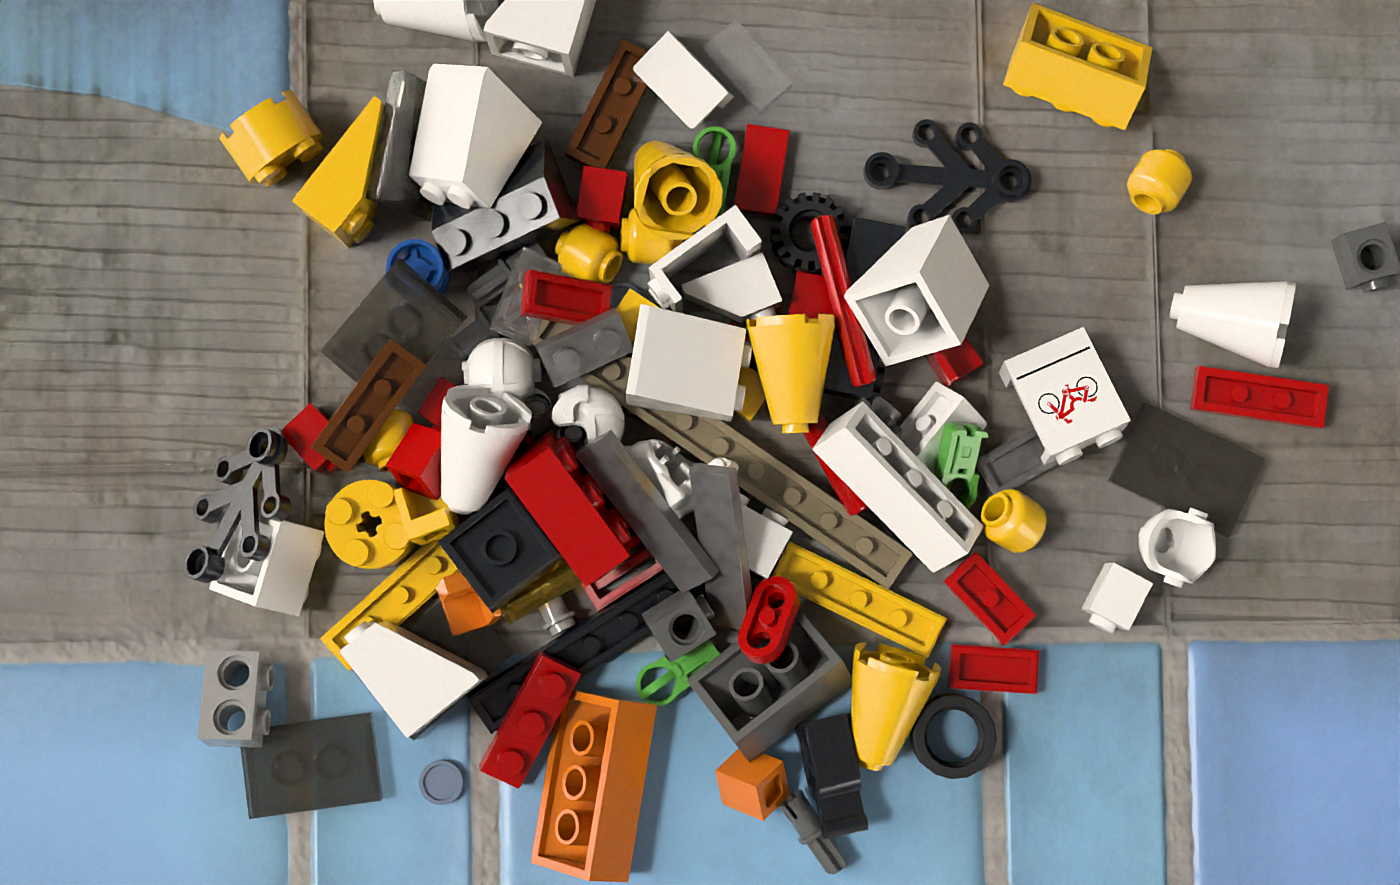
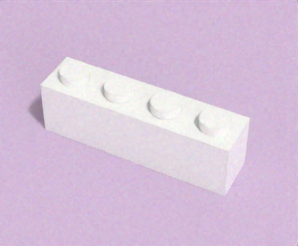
M861 402L830 423L812 449L933 573L968 554L984 527L864 402Z

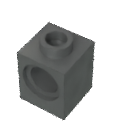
M1387 222L1350 231L1331 240L1346 290L1361 286L1363 293L1389 286L1387 278L1400 272V264ZM1362 250L1369 252L1373 256V270H1369L1362 265L1360 261Z
M679 590L642 613L649 629L671 663L716 635V632L709 623V620L716 617L702 594L694 598L689 590L681 593ZM683 614L692 615V620L687 627L683 629L673 628V623L677 617Z

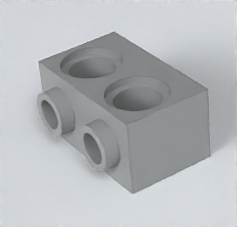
M206 650L198 740L209 747H262L263 735L269 734L271 714L269 708H266L267 691H272L275 672L274 666L269 664L270 660L260 651ZM249 668L248 680L241 686L233 687V675L239 669ZM244 711L246 718L243 726L236 731H229L228 721L230 717L236 712Z

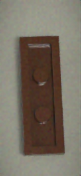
M621 39L565 151L567 158L585 166L608 169L649 87L633 70L635 64L648 52L647 50Z
M389 338L310 447L343 471L349 473L427 365Z

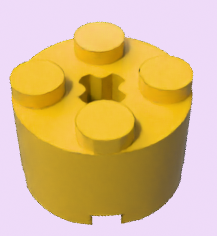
M292 90L281 92L286 100L277 104L271 97L257 104L229 125L234 131L231 137L225 133H222L219 137L251 184L258 182L259 184L264 183L266 187L272 186L288 174L284 167L298 158L302 163L307 162L323 150L319 142L323 137L322 132Z
M361 480L344 487L329 502L325 511V534L331 549L341 560L358 568L378 570L393 567L408 557L415 543L407 539L393 490L399 488L378 480ZM370 515L382 519V524L376 527L377 535L366 532L364 526L369 523L368 517Z

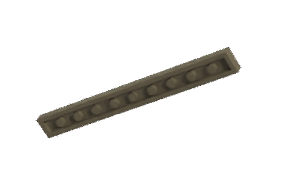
M541 319L527 340L535 345L575 325ZM627 355L579 376L592 386L612 394L621 406L705 464H709L717 457L727 458L736 462L739 466L737 472L738 486L780 516L786 518L790 523L884 588H890L913 553L860 516H850L843 504L721 420L627 405L626 390L632 360Z

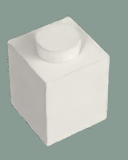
M1114 562L1105 563L1081 610L1092 615L1089 620L1091 624L1106 632L1113 634L1115 628L1129 630L1153 583Z

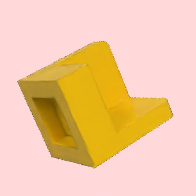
M402 487L393 490L409 541L422 546L443 538L460 525L457 513L449 509L448 504L442 500L441 496L437 501Z

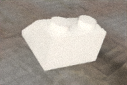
M259 512L260 534L268 537L270 549L263 560L254 561L240 554L239 545L242 539L240 520L222 554L225 560L224 573L218 580L211 582L209 589L256 607L299 617L303 603L308 597L309 582L315 562L321 553V542L325 531L288 520L276 522L263 517Z

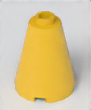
M650 141L639 148L634 159V207L639 220L653 235L666 240H686L692 237L693 233L704 225L707 226L715 220L722 206L723 189L715 170L709 163L664 141Z
M805 314L756 317V320L746 319L748 336L773 425H782V434L809 432L808 424L818 422L835 329V316L818 314V318L808 319Z
M861 642L855 645L853 652L851 736L858 765L869 770L880 771L883 766H890L894 763L940 677L941 667L935 662L933 668L930 669L925 666V656L903 648L878 643L876 651L865 650L867 642Z

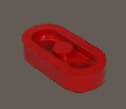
M769 577L757 585L739 630V647L750 661L757 664L770 663L782 654L799 609L800 598L793 584L784 577ZM777 600H785L781 607L772 608ZM770 639V643L767 646L758 648L762 640Z

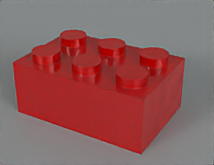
M550 430L512 457L506 469L505 480L584 586L587 587L630 557L629 540L632 537L628 529L631 527L616 507L610 510L602 496L604 492L589 472L584 475L576 461L577 457L575 456L576 450L565 436L558 439L553 431Z

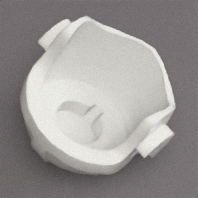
M492 338L485 340L472 350L468 360L462 361L464 384L489 387L488 395L501 400L505 392L525 403L526 399L533 394L535 382H541L542 378L541 359H534L531 351L523 343L515 339Z
M588 384L576 385V387L559 394V400L552 411V421L556 426L560 427L557 433L558 439L561 438L560 430L563 426H569L565 430L568 438H579L582 435V431L578 426H581L587 434L584 441L585 445L609 430L613 431L619 441L621 440L625 428L624 414L620 403L612 394Z
M1190 508L1188 514L1175 509H1167L1154 515L1141 527L1138 535V544L1143 561L1150 570L1166 575L1164 582L1182 588L1184 582L1192 584L1216 559L1214 524L1206 521L1207 513Z

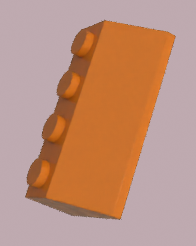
M573 689L553 726L531 863L587 881L628 882L657 710L656 704Z

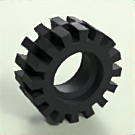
M806 192L800 193L797 198L792 199L790 197L786 200L781 208L779 207L775 213L770 233V242L773 245L772 250L775 256L778 255L780 258V263L784 267L786 265L791 267L792 272L802 271L814 274L821 271L823 273L817 249H803L793 238V228L802 219H814L823 215H832L835 219L843 253L846 249L850 233H848L849 221L845 219L843 215L845 211L842 207L834 205V199L829 196L827 199L820 197L821 193L813 192L812 196H806Z

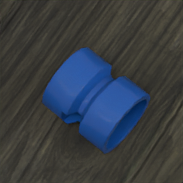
M409 239L399 243L391 250L386 261V274L390 283L406 300L415 304H430L440 299L446 293L450 284V271L446 270L441 254L432 244L421 239Z

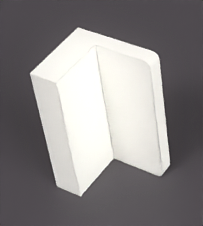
M669 31L633 67L634 72L691 129H695L717 106L723 109L735 97Z
M937 381L901 424L900 428L902 431L897 436L933 474L946 423L977 424L983 430L987 426V422L963 396Z

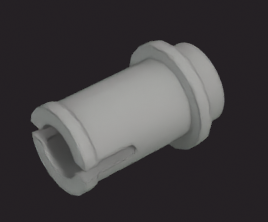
M553 577L540 582L538 587L534 585L528 592L532 595L546 623L543 626L544 630H549L552 637H555L576 625L573 620L576 614L574 611L569 612L554 583Z

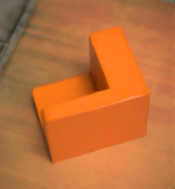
M461 572L443 577L436 587L453 636H459L494 625L501 617L500 608L492 613Z
M737 749L715 770L722 803L761 821H764L790 796L784 761L761 753L749 763L742 752Z

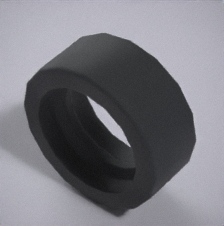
M955 693L937 695L926 701L910 731L911 748L918 761L935 775L949 779L968 778L982 770L993 756L997 741L995 724L987 709L976 700ZM956 709L965 712L974 720L978 728L979 739L976 749L969 757L962 761L948 762L939 759L932 753L927 742V730L929 723L936 715L945 710Z

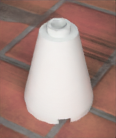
M373 0L377 15H381L387 24L474 42L487 41L483 31L485 23L498 9V0Z
M1278 281L1185 285L1183 294L1174 293L1169 318L1178 320L1176 328L1266 367L1279 368L1296 283Z
M479 385L452 387L448 390L447 396H444L442 401L441 498L448 504L450 510L459 514H471L473 511H479L486 504L529 430L532 412L526 404L514 396L504 392L501 400L488 395L489 387Z

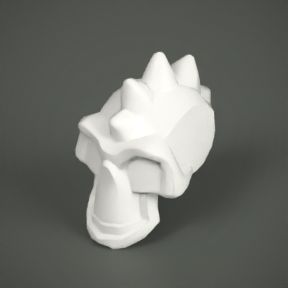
M656 439L639 441L632 446H624L679 519L694 510L689 469L695 463L683 457L679 453L681 451L679 447L676 446L673 449L669 444ZM723 457L714 458L709 463V465L736 468L737 472L739 469L736 462Z

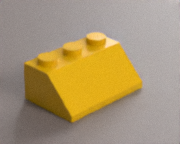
M1032 2L1009 62L1003 85L1010 87L1021 96H1034L1052 103L1054 107L1061 111H1074L1092 118L1093 121L1101 126H1114L1125 131L1146 87L1153 47Z

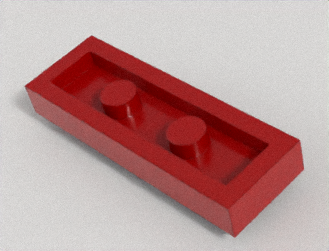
M1198 366L1195 367L1190 411L1322 429L1324 428L1329 385Z
M540 651L479 764L481 772L517 789L521 787L582 675L580 669Z

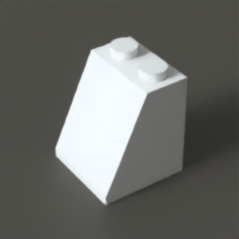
M505 0L486 21L483 30L492 55L574 77L596 0Z
M433 64L428 74L409 176L422 187L420 193L435 204L443 205L446 202L454 203L466 209H469L471 206L491 208L541 126L542 121L488 67Z
M947 215L912 227L846 291L844 298L885 366H889L961 345L989 288V284L951 216Z
M641 304L626 390L627 405L731 422L733 411L742 412L746 386L739 385L738 379L740 367L749 369L752 346L750 342L745 341L746 329Z
M374 620L370 622L364 621L344 637L349 644L339 651L406 738L422 730L488 677L482 668L390 621L376 623Z

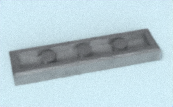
M612 430L582 446L576 452L575 456L681 593L715 576L719 569Z
M695 463L689 469L699 545L719 569L712 579L704 582L707 603L716 616L710 620V624L740 630L752 598V587L737 470L732 467Z

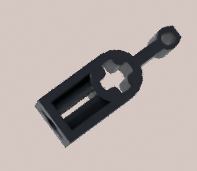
M847 714L808 721L797 725L795 732L811 797L816 802L823 839L868 830V821L859 792L861 789L860 771Z

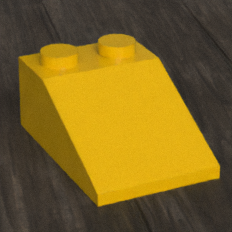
M376 96L371 99L292 200L308 218L348 248H350L354 241L357 243L363 241L374 225L371 220L376 214L394 126V120L382 101Z

